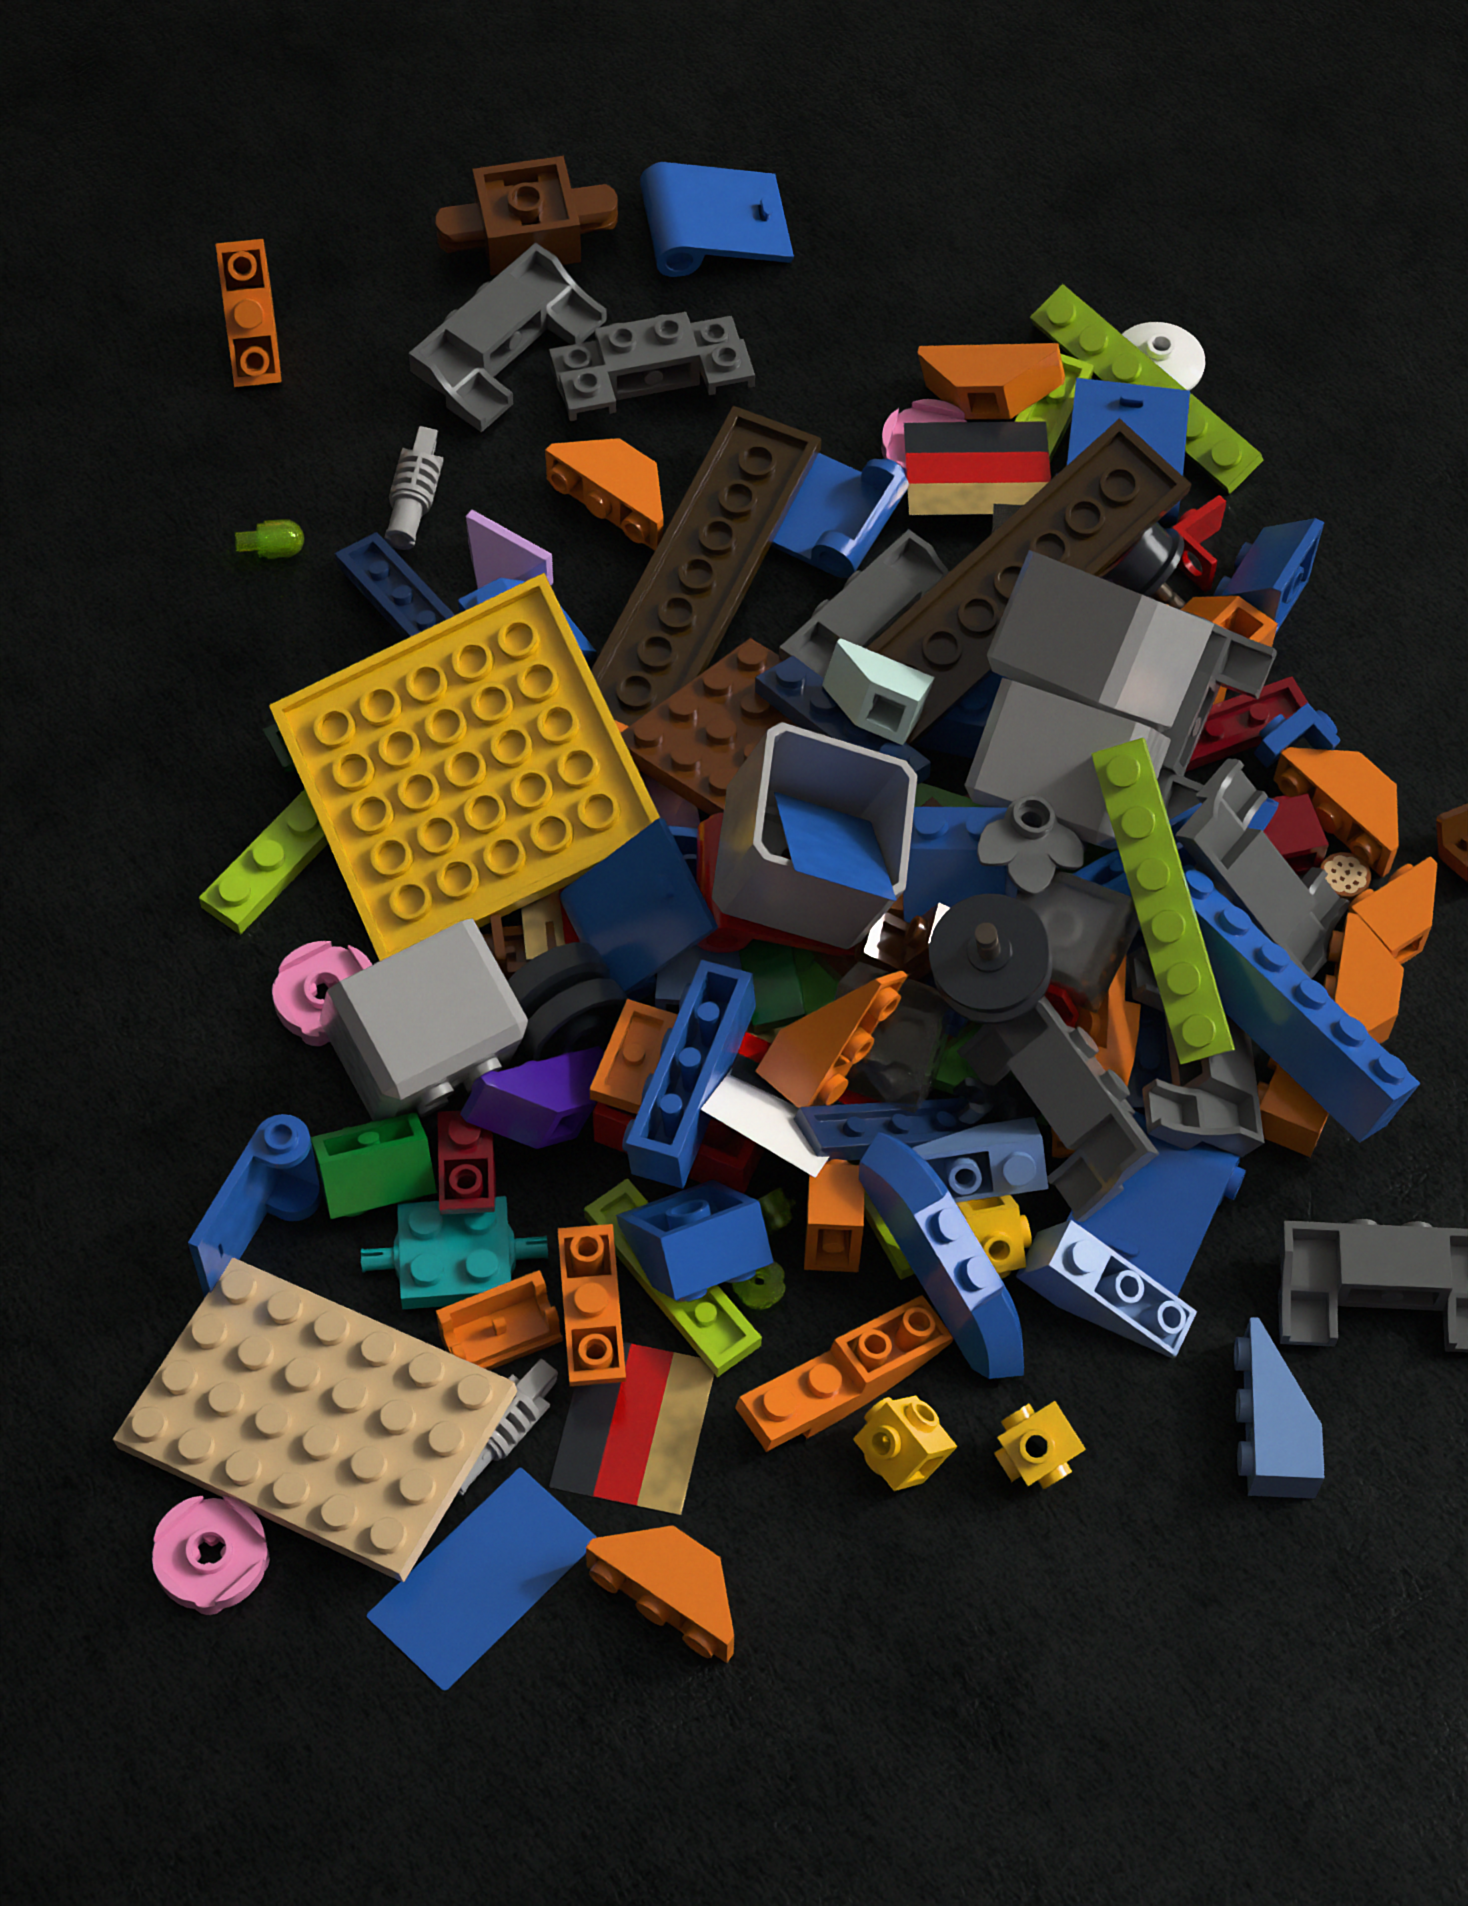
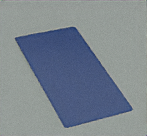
M774 792L795 871L896 901L870 821Z
M518 1468L409 1573L404 1583H398L367 1614V1618L442 1690H448L586 1554V1546L592 1538L597 1537L524 1469Z

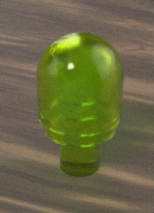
M287 519L264 520L263 523H256V531L235 532L237 552L258 550L259 558L266 557L267 560L293 557L300 552L304 544V534L300 526Z

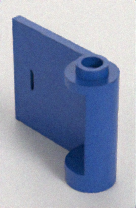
M668 162L655 163L641 174L640 186L656 265L659 272L669 277L689 275L699 268L705 255L792 262L794 255L775 174Z
M1076 378L1067 465L1120 418L1183 476L1190 390ZM1180 501L1157 522L1159 524L1176 525Z
M818 453L771 546L834 576L849 578L857 570L907 491L909 483L904 470L899 464L890 459H872L867 462L862 472Z
M664 818L656 819L575 882L565 886V889L559 895V900L581 943H589L597 949L610 969V979H613L622 987L630 1000L636 1002L646 998L656 990L657 979L655 974L719 928Z
M1135 1111L1132 1117L1156 1148L1159 1155L1122 1184L1125 1190L1085 1222L1076 1221L1072 1216L1073 1210H1071L1067 1221H1074L1178 1297L1218 1205L1220 1206L1224 1197L1232 1200L1235 1199L1246 1170L1238 1167L1240 1156L1204 1141H1201L1189 1150H1185L1147 1134L1145 1115Z
M286 1114L275 1115L259 1125L188 1241L204 1298L208 1292L211 1293L231 1259L239 1260L267 1213L286 1221H300L310 1217L319 1208L322 1193L310 1134L307 1126L299 1118Z

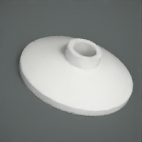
M1148 322L1131 327L1122 334L1186 390H1191L1200 381L1205 367L1204 351L1197 339L1186 330L1168 323Z

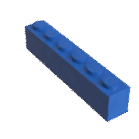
M1191 864L1182 867L1224 1012L1359 1143L1385 1127L1420 1085V1082L1407 1071L1405 1064L1399 1058L1389 1054L1368 1034L1367 1029L1359 1020L1350 1017L1331 999L1327 990L1320 983L1309 978L1290 959L1288 953L1281 946L1267 938L1252 923L1246 912L1235 907L1214 887L1213 882L1207 875L1196 870ZM1136 913L1131 922L1142 932Z

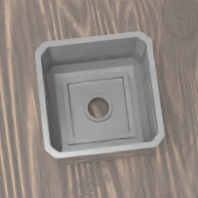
M1029 550L988 650L987 657L991 669L995 673L1033 688L1138 722L1161 733L1172 728L1214 624Z
M1002 678L965 787L972 802L988 808H1008L1012 802L1024 796H1040L1046 799L1054 808L1057 823L1075 832L1082 844L1083 852L1087 851L1089 843L1115 851L1118 849L1091 753L1143 737L1147 743L1156 778H1158L1171 739L1153 728ZM1022 821L1029 827L1037 828L1031 821Z
M781 722L768 729L727 785L712 899L722 913L843 949H849L860 943L895 901L795 871L792 860L782 857L790 856L774 792L870 821L897 900L906 889L917 774L906 760Z
M473 918L460 921L339 981L327 990L319 1021L373 1121H379L412 1112L418 1113L422 1118L449 1103L447 1097L463 1089H466L467 1093H471L473 1083L481 1075L489 1071L498 1072L508 1067L523 1038L528 1019Z

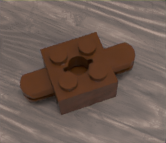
M564 156L473 169L475 203L441 208L436 215L435 223L437 242L441 249L450 254L485 248L490 275H498L535 243L555 255L562 265L581 262L580 234L614 229L618 222V200L614 189L607 184L571 189ZM521 223H534V224L522 226Z

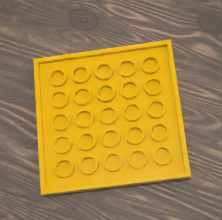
M545 573L269 705L379 961L460 921L473 918L477 927L480 928L491 923L490 915L500 914L503 917L572 884L636 834L660 818Z

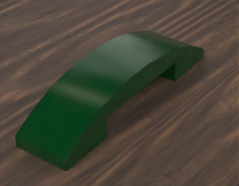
M752 939L747 946L739 950L742 971L752 973L756 1007L751 1019L755 1033L788 1026L805 1017L806 1009L803 989L797 971L794 947Z

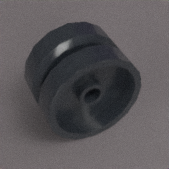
M573 942L554 947L530 960L507 981L528 1019L520 1046L529 1061L535 1060L538 1062L558 1057L563 1053L577 1052L597 1046L606 1051L625 1003L629 999L622 987L613 979H610V969L597 949L589 943Z

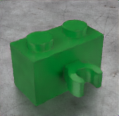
M416 1112L379 1121L374 1120L367 1124L346 1127L342 1130L310 1137L321 1193L331 1219L342 1216L355 1217L364 1214L370 1209L394 1203H411L422 1196L437 1193L428 1140Z

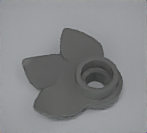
M1028 795L1012 802L1005 812L1004 819L996 820L986 825L978 842L977 857L982 866L1006 865L1007 874L1014 886L1027 895L1036 896L1048 887L1056 867L1070 870L1082 867L1083 848L1075 832L1057 823L1054 808L1046 799L1040 796ZM1022 821H1031L1037 828L1029 827Z

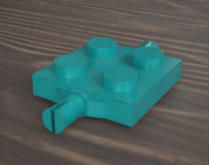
M506 1196L496 1197L495 1212L440 1215L439 1201L398 1204V1233L394 1240V1247L361 1249L362 1272L395 1269L396 1276L400 1281L402 1309L449 1306L510 1282L516 1266V1260L548 1259L547 1235L544 1237L514 1239V1233L508 1224Z

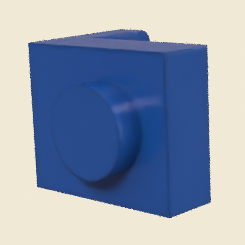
M1307 702L1288 719L1279 714L1258 733L1263 740L1255 750L1254 755L1268 768L1279 759L1282 751L1288 747L1295 746L1303 738L1314 749L1335 750L1340 743V738L1336 735L1337 728L1330 717L1320 710L1315 711Z

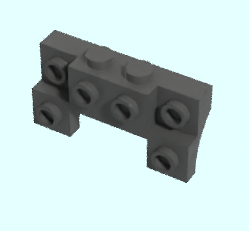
M535 243L491 282L484 283L477 290L475 296L459 310L456 309L450 312L443 324L409 352L410 371L446 396V407L482 432L513 405V392L493 377L547 329L571 345L582 343L595 331V328H599L606 321V308L593 300L574 282L555 255Z
M687 312L659 315L655 318L615 323L610 326L595 328V341L549 349L550 368L555 386L563 398L570 421L577 420V413L605 407H608L609 414L616 413V400L700 385V373L709 395L716 394V387L739 382L746 381L748 388L755 387V373L744 339L739 340L732 316L690 323Z
M908 529L865 570L854 572L845 583L843 590L831 601L826 599L821 602L813 612L811 619L779 647V658L784 661L794 655L824 679L839 638L866 649L949 573L948 569L939 559L932 545Z
M1186 612V613H1188V614H1191V615H1193V616H1196V617H1198V618H1201V619H1203V620H1205V621H1208V622H1210V623H1213V622H1211V621H1209V620H1207V619H1205V618H1203V617H1200V616H1198V615H1195V614ZM1213 623L1214 627L1172 728L1161 732V734L1171 739L1157 778L1169 820L1201 803L1196 794L1204 785L1183 776L1220 686L1258 699L1277 654L1275 648L1248 639Z
M1228 758L1196 794L1202 805L1175 836L1197 863L1194 868L1207 875L1213 882L1214 887L1235 907L1246 912L1252 923L1273 943L1281 946L1288 953L1290 959L1312 979L1327 962V948L1331 933L1347 911L1350 902L1348 899L1340 898L1325 879L1328 873L1324 869L1312 867L1300 880L1262 830L1247 828L1252 817L1268 796L1264 791L1255 789L1241 771L1244 765L1240 760Z
M1141 946L1128 955L1132 997L1138 1002L1164 1012L1172 1084L1155 1079L1142 1088L1147 1134L1185 1150H1189L1201 1141H1204L1243 1157L1264 1144L1251 1037L1225 1013L1235 1050L1180 1065L1148 950Z
M1044 995L1030 1012L1016 1020L1002 1024H984L972 1038L957 1050V1053L960 1057L967 1060L979 1079L985 1084L996 1086L1002 1080H1012L1016 1076L1065 1147L1076 1150L1064 1163L1047 1176V1180L1051 1185L1056 1186L1073 1210L1072 1216L1078 1222H1085L1125 1190L1122 1184L1158 1156L1159 1153L1132 1117L1135 1111L1125 1099L1130 1095L1125 1083L1111 1069L1105 1071L1094 1056L1099 1052L1096 1043L1081 1027L1075 1029L1067 1026Z
M1356 1219L1347 1223L1283 1222L1279 1233L1281 1286L1278 1291L1280 1344L1335 1347L1338 1340L1337 1306L1442 1311L1445 1351L1468 1352V1229L1438 1228L1419 1221L1408 1222L1401 1226L1378 1225L1375 1221L1368 1219Z

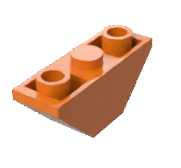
M254 239L216 243L234 387L282 382L264 240Z
M1058 343L919 346L918 357L926 387L942 401L953 404L965 413L964 420L1012 419L1063 385L1065 381Z
M620 438L554 443L545 449L547 480L557 491L563 494H570L585 504L593 515L601 519L606 518L621 528L632 541L643 543L654 551L657 549L663 537V511L657 463Z
M1292 747L1282 751L1273 779L1278 784L1281 792L1290 798L1308 794L1322 829L1327 833H1333L1351 850L1352 854L1363 859L1368 867L1370 866L1382 878L1388 874L1399 846L1397 784L1360 752Z
M1347 913L1342 931L1333 930L1331 933L1327 961L1335 962L1334 976L1326 974L1323 987L1327 990L1329 997L1350 1017L1359 1020L1367 1029L1368 1034L1380 1044L1389 1038L1398 1015L1404 968L1358 914Z
M613 1224L558 1228L570 1386L626 1382Z
M675 1526L592 1538L586 1546L587 1567L591 1569L589 1575L598 1585L611 1593H617L619 1589L637 1601L635 1604L636 1608L653 1623L661 1626L665 1622L671 1624L684 1633L683 1640L698 1654L706 1658H711L714 1654L726 1663L729 1661L734 1651V1632L719 1556Z

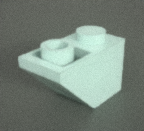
M839 638L822 686L856 726L903 745L919 721L935 677Z

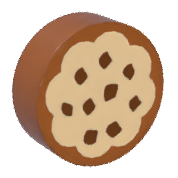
M1345 852L1332 854L1323 861L1320 867L1328 873L1325 879L1340 898L1348 899L1350 903L1369 887L1371 881L1370 869L1363 859L1354 854Z

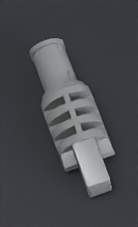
M420 426L413 449L402 448L389 494V501L393 511L385 533V541L397 549L407 550L414 547L420 519L429 512L432 506L443 464V457L434 455L438 433L435 429Z
M540 1359L521 1380L513 1374L509 1377V1380L514 1381L518 1392L457 1492L458 1495H463L467 1491L468 1486L491 1460L499 1461L504 1459L549 1408L550 1404L543 1398L555 1385L558 1372L543 1359Z

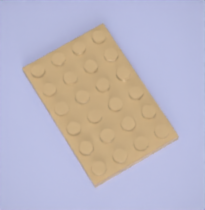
M232 1258L211 1293L208 1292L115 1434L113 1440L118 1449L220 1497H232L247 1505L254 1513L404 1583L518 1391L514 1381Z

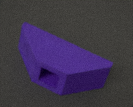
M600 1046L577 1052L563 1053L558 1057L538 1062L535 1060L528 1061L519 1067L499 1072L489 1071L481 1075L473 1083L471 1094L460 1115L468 1123L535 1149L575 1139L597 1101L590 1099V1087L604 1056V1051Z

